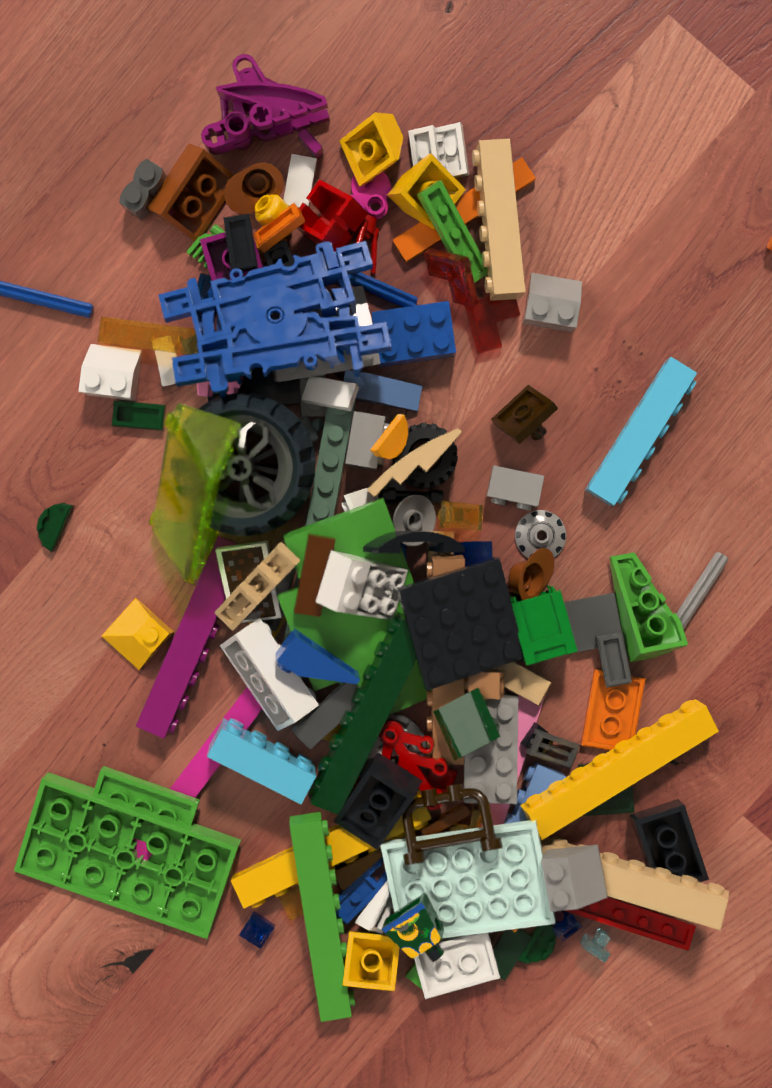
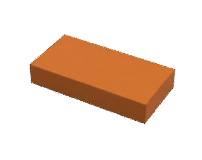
M295 203L282 211L274 221L265 224L254 233L258 247L263 253L305 222L300 208Z

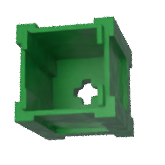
M547 585L548 591L541 592L539 596L525 600L510 596L519 630L518 637L524 656L521 661L525 662L526 666L578 652L561 590L554 589V586Z

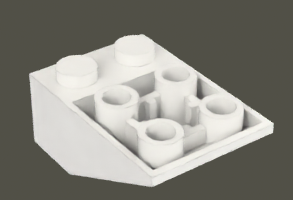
M331 551L316 602L336 612L390 620L394 618L399 602L397 588L404 586L408 570L352 554Z

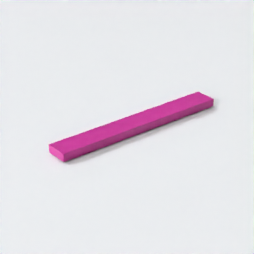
M246 687L224 716V719L228 721L230 718L241 722L246 730L262 710L248 687ZM221 722L172 785L171 790L196 798L221 765L207 757L209 745ZM135 838L134 841H137L135 849L137 850L138 858L144 855L143 860L148 861L152 853L147 849V842Z

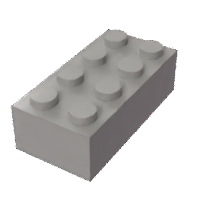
M504 695L501 699H486L491 716L496 718L500 725L499 734L501 737L464 756L463 789L476 788L482 791L487 796L489 803L517 804L518 697L517 695ZM475 799L464 800V803H478Z

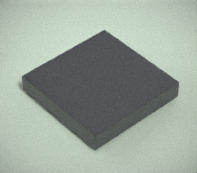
M613 592L564 602L578 652L597 649L596 636L622 631Z

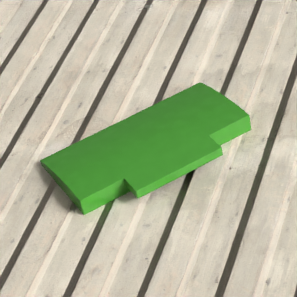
M384 498L283 534L287 548L301 560L295 566L299 580L308 534L335 538L334 551L352 554L407 569L408 573L404 586L414 583L402 548L401 553L363 552V546L373 539L387 533L396 532ZM298 587L277 594L291 632L295 628L357 670L360 678L358 685L361 687L364 681L363 673L367 665H372L375 658L376 646L380 641L383 642L387 634L386 627L389 619L336 612L325 606L322 607L321 617L294 613V606ZM399 599V602H398V605H397V609H396L394 618H395L397 612H400V613L403 614V610H402V606H401V603H400V599ZM417 660L389 715L426 699L427 690L424 688ZM309 678L314 691L338 683L337 681Z
M103 766L101 768L95 788L48 772L41 779L14 871L207 939L241 839L193 823L200 799ZM135 838L146 842L148 851L152 853L148 861L143 859L144 855L138 858V853L135 849L137 841H134Z

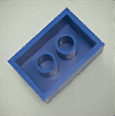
M449 301L372 312L373 324L387 322L391 343V351L379 353L381 363L379 368L455 357L456 346Z

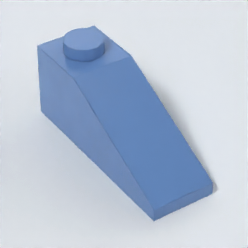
M345 370L344 382L355 383L359 387L356 395L357 401L418 412L422 386L360 372L359 377H354V371Z

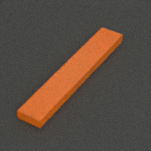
M523 157L513 162L515 192L517 193L533 183L536 178ZM475 187L463 194L454 204L465 225L478 218L477 201H480V193L475 190ZM422 222L392 240L405 263H408L442 241L436 229H432Z

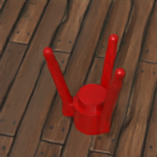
M367 215L355 232L351 231L349 233L351 238L345 246L350 244L354 234L357 237L356 243L370 240L371 236V260L373 264L371 274L375 275L377 237L380 229L376 228L377 219Z

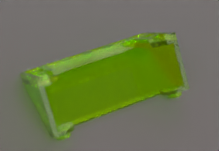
M178 403L173 413L168 412L164 422V427L168 428L156 506L151 514L149 525L152 526V532L183 581L196 585L219 535V532L211 529L210 526L220 477L233 453L232 443L235 437L239 435L241 423Z

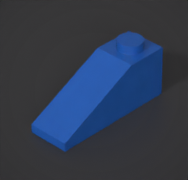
M295 628L276 652L277 665L286 673L290 674L293 672L297 676L358 684L360 681L357 670Z

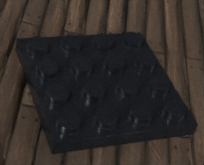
M496 556L397 588L422 682L427 691L524 658L518 637L519 630L499 557Z

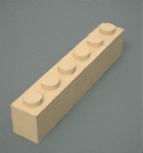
M510 139L479 140L476 149L472 151L473 166H477L478 175H475L474 184L475 190L480 193V201H477L478 217H482L483 226H480L479 235L480 241L485 244V252H482V264L484 268L487 267L488 274L484 281L485 292L490 294V301L521 299L525 294V282Z

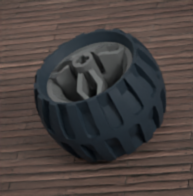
M253 393L228 394L226 399L218 397L198 408L181 428L175 441L172 455V472L175 487L189 512L196 519L209 526V528L235 536L264 534L288 522L304 505L312 489L315 477L316 460L313 444L300 419L280 402ZM250 431L263 437L253 450H248ZM228 432H231L236 449L220 439ZM268 443L272 445V448L258 455ZM214 448L231 459L212 454ZM276 453L278 466L268 463L260 464L261 459ZM211 464L221 467L227 465V470L213 475ZM256 470L277 475L276 481H272ZM230 475L221 486L217 483L219 480ZM251 476L254 477V482L268 491L257 496ZM234 480L240 481L239 497L226 492V489Z

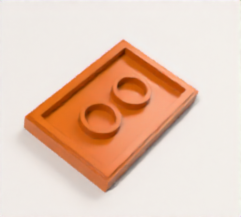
M593 669L580 743L582 746L612 750L617 743L628 740L636 735L646 678L631 675L632 683L605 687L602 670Z

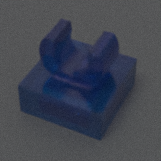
M253 911L239 936L261 949L274 929L275 924Z
M561 911L564 914V919L561 922L556 921L553 924L555 927L552 931L559 940L564 942L580 930L583 925L573 914L570 915L569 912Z

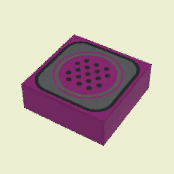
M304 128L298 133L299 142L313 158L318 160L323 155L322 145L307 129Z

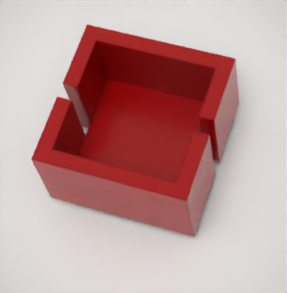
M319 179L306 199L322 215L318 217L305 203H302L299 208L305 222L296 229L316 244L330 242L334 252H336V248L344 247L351 238L349 233L351 231L355 232L368 215V212L354 197Z

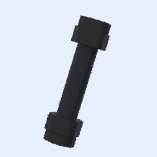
M385 487L380 492V499L384 498L385 503L402 501L410 495H422L428 498L433 505L442 506L444 499L443 490L430 489L428 492L400 491L396 490L395 487Z

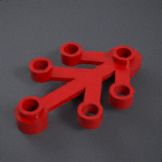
M396 721L385 722L379 734V739L384 744L382 755L391 760L393 749H395L399 756L398 765L422 780L419 787L420 791L436 788L437 794L443 793L441 789L430 786L418 765L430 768L434 774L442 776L449 767L447 760L444 758L435 759L410 752L404 744L418 746L422 753L427 754L435 746L434 739L430 736L422 737L404 732L403 727ZM387 731H392L395 734V738L388 737ZM428 741L431 747L425 748L422 742ZM436 764H443L444 770L437 769ZM442 804L428 806L426 808L429 810H437L441 807Z

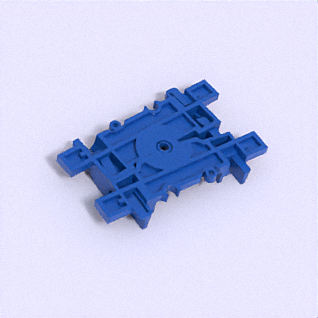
M366 241L336 248V252H334L330 242H323L316 246L317 254L305 257L293 255L294 264L290 267L284 266L282 260L279 259L274 265L249 271L245 277L242 270L235 268L230 272V281L225 278L210 281L211 288L207 292V299L202 300L196 278L189 279L187 281L188 287L159 294L165 322L168 323L192 316L198 340L199 353L172 358L176 386L210 381L211 390L214 393H219L221 398L226 399L229 390L228 383L237 381L238 384H242L241 376L252 379L251 371L256 367L262 368L264 376H267L270 371L298 367L304 361L305 368L312 371L317 368V359H320L323 362L329 361L330 369H332L336 364L345 363L344 350L346 354H351L354 377H359L363 368L362 356L391 351L387 322L360 326L358 315L350 316V311L351 315L356 314L357 311L348 275L373 269ZM329 285H336V286H338V288H333V289H331V290H332V296H333V298H334L335 301H333V299H332L330 293L328 292V290L326 289L325 286H329ZM320 308L322 318L316 312H304ZM336 308H338L339 317H331L337 315ZM275 312L281 315L277 320L271 319V315ZM216 315H217V332H216V329H215Z

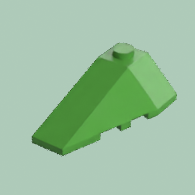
M635 553L611 556L609 560L619 620L629 662L652 659L686 647L688 642L681 620L676 613L673 614L665 603L666 598L662 593L659 594L651 582V576Z

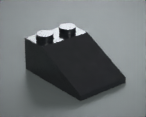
M377 753L333 822L378 850L415 798L422 780L382 754Z

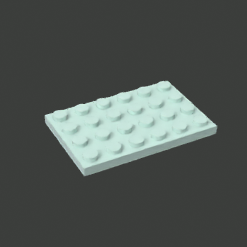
M536 820L493 825L496 838L501 837L503 848L482 852L481 843L477 841L424 851L426 862L405 865L403 855L408 854L405 838L383 841L380 846L394 913L418 896L426 893L444 927L442 938L555 924V913L550 910L541 859L543 852ZM483 827L417 836L416 840L421 841L482 830Z

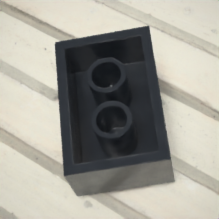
M679 799L629 815L646 867L653 869L657 867L665 868L673 875L680 877L688 875L696 878L698 882L709 880L685 805Z

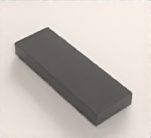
M342 682L319 703V706L292 728V732L309 749L313 748L340 723L346 710L351 712L355 704L351 701L357 687L360 688L358 684Z

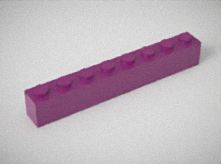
M218 536L136 724V727L163 739L169 733L174 734L179 720L176 719L179 709L183 711L189 700V696L186 695L189 686L194 687L200 673L196 671L200 662H205L210 649L206 648L210 638L215 639L220 625L217 624L219 617L214 612L226 600L215 550L218 547L239 545V543L223 536Z

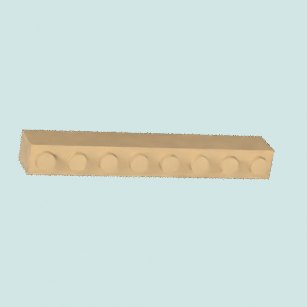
M547 837L543 840L540 838L543 855L549 849L577 847L560 837ZM600 853L609 897L721 930L729 897V891L724 890V887L715 883L703 884L698 882L696 878L688 875H683L682 877L673 875L665 868L657 867L653 869L646 867L644 863L638 860L626 861L619 859V856L614 853Z

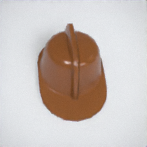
M261 162L247 167L228 180L224 189L226 204L232 211L238 214L255 212V205L261 197L273 194L280 196L284 186L282 174L277 167L270 163Z
M540 548L527 561L514 564L509 572L508 592L520 596L521 600L539 596L554 571L553 553L549 549Z

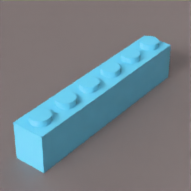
M669 357L664 362L585 488V491L609 506H614L616 502L621 504L628 493L625 490L626 486L630 481L634 482L642 471L639 466L643 459L648 460L656 448L653 446V443L657 437L661 439L669 428V425L666 424L671 415L675 417L681 409L683 403L680 400L685 393L689 395L696 385V381L693 379L697 372L673 357Z

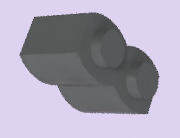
M145 159L138 165L134 172L133 181L123 189L120 195L119 203L125 211L140 220L150 213L147 206L167 177L164 170L148 159Z

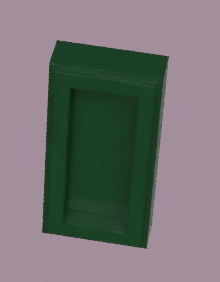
M114 400L111 426L164 431L166 405Z

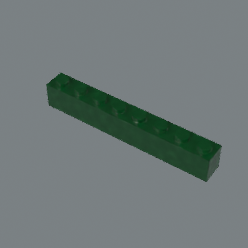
M397 612L395 618L389 620L386 627L387 634L383 642L380 641L377 644L372 665H367L363 673L364 681L360 688L357 687L351 701L355 704L351 712L345 711L340 721L341 728L338 734L334 733L330 740V750L327 756H323L319 762V772L307 793L310 804L337 815L339 814L416 661L405 617L400 612Z

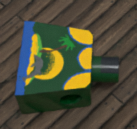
M426 893L418 896L385 919L382 927L383 932L410 958H415L425 952L429 959L435 962L444 954V951L438 944L442 940L444 927Z

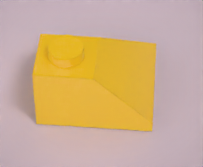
M373 113L339 140L359 187H363L399 160L403 135L393 114Z
M430 153L404 173L387 195L404 213L435 229L417 194L441 180L455 204L466 189Z
M135 598L105 631L102 637L138 670H141L174 631Z
M349 931L342 985L395 991L400 947L387 935Z

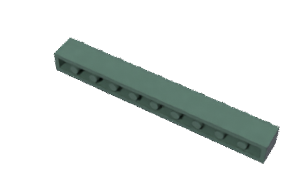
M356 398L351 411L327 407L305 526L336 515L353 414L357 403ZM297 573L294 588L298 587L299 585V577ZM288 623L286 626L284 641L291 633Z

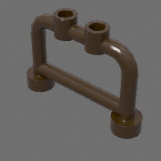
M462 784L446 786L447 792L437 794L436 788L421 791L422 797L414 798L402 815L408 854L403 855L404 864L410 865L426 862L424 851L477 841L481 843L482 852L503 848L501 837L496 838L487 796L476 788L463 789ZM465 799H475L478 802L483 825L482 830L421 841L416 840L412 817L416 809Z

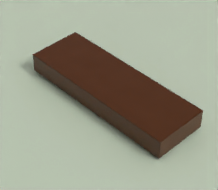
M308 534L294 613L321 617L323 605L317 603L316 599L330 553L334 551L335 538Z

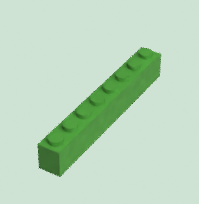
M321 812L290 816L291 838L320 1020L324 1022L352 1017L351 1006H356L354 991L348 990V986L342 985L347 945L346 942L341 943L340 935L345 933L343 919H337L336 910H341L339 894H333L332 886L337 885L335 869L330 870L328 862L333 861L331 845H326L325 836H329L327 820L322 821Z

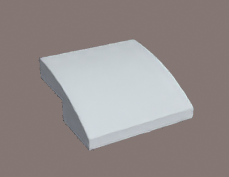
M460 122L436 128L431 125L408 131L413 166L432 153L454 178L469 176L463 125Z

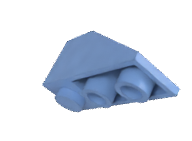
M534 761L533 766L529 765L523 777V780H526L522 790L518 789L517 804L512 814H507L504 824L528 821L520 805L525 803L530 796L540 794L548 789L549 785L553 782L566 778L564 773L537 761Z

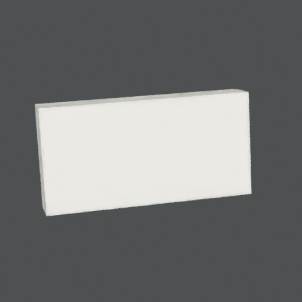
M291 154L283 199L289 206L295 203L300 207L302 203H305L309 207L310 202L306 197L313 188L317 158Z
M310 376L301 400L308 404L351 411L359 387L355 383Z

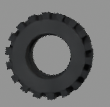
M427 422L410 426L408 428L406 445L403 451L396 458H393V463L396 464L409 454L416 443L431 441L446 434L447 430L433 423L427 424ZM454 442L440 457V462L436 468L426 473L415 469L405 482L418 489H431L443 484L449 479L456 468L458 461L457 445Z

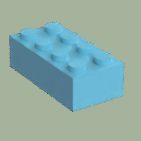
M223 718L209 745L207 757L302 804L316 778L313 760L304 754L299 753L297 756L289 752L290 748L283 743L276 742L273 744L266 740L267 736L257 730L250 732L244 729V725L233 718H230L229 721Z

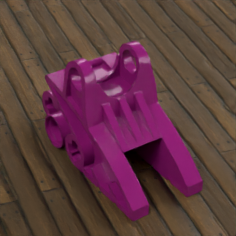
M241 54L234 59L232 64L237 82L216 87L220 98L222 120L207 125L202 130L201 139L207 151L214 155L234 149L246 150L252 145L254 136L260 141L269 142L277 139V136L281 138L293 134L294 130L298 132L304 128H310L311 125L316 126L330 121L328 111L326 110L328 104L325 96L300 87L279 84L266 78L252 56ZM246 60L252 64V68H244L240 72L237 70L238 64L241 61ZM270 128L269 134L264 135L263 131L261 133L258 131ZM226 131H227V134H228V137H229V139H227V140H226V137H225V134H224V132H226ZM216 136L218 142L212 143L211 137Z

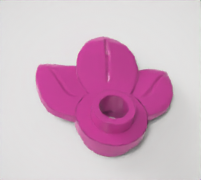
M381 172L373 181H369L363 187H359L353 175L351 182L353 195L350 196L354 197L368 212V215L375 217L377 220L383 218L388 212L387 198L389 196L387 194L391 190V184L387 175ZM377 203L380 205V209L373 211L371 205Z

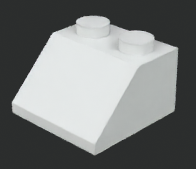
M91 344L81 367L78 392L88 396L136 401L142 350Z

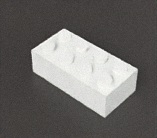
M259 618L229 638L220 647L276 730L279 731L297 722L319 706L316 701L314 692L309 687H306L301 676H297L293 672L290 674L286 673L278 667L276 652L281 645L277 644L272 637L270 627Z

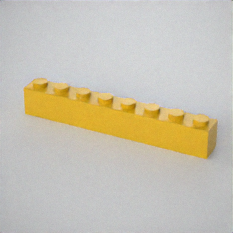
M696 699L686 701L673 713L663 715L655 724L650 727H644L632 738L617 743L615 748L609 752L597 755L591 763L574 769L571 775L563 780L553 782L549 785L548 789L540 794L530 796L520 806L528 820H536L539 836L543 840L719 731L706 705Z
M419 789L416 793L415 798L422 797ZM426 807L418 808L412 814L415 830L429 824L428 820L432 819L431 813ZM402 816L384 841L389 839L396 840L405 836ZM339 825L329 828V836H325L326 845H331L333 861H328L330 870L335 869V865L343 861L347 864L359 858L358 854L368 850L370 853L377 850ZM293 846L233 874L230 881L243 908L249 906L256 908L266 902L265 898L272 895L279 897L289 891L288 887L297 883L299 885Z

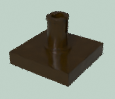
M527 385L491 420L500 430L521 444L529 435L535 441L540 440L542 437L538 432L540 431L543 436L547 433L542 423L558 407L552 400L530 385Z

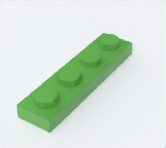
M441 180L437 181L418 193L417 196L466 286L474 284L487 275V267L484 268L482 264V255Z

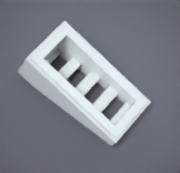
M388 880L355 922L361 927L378 934L383 933L384 921L394 910Z

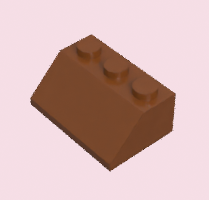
M188 143L148 204L147 209L163 222L195 242L198 237L203 235L224 203L225 186L234 174L205 149Z

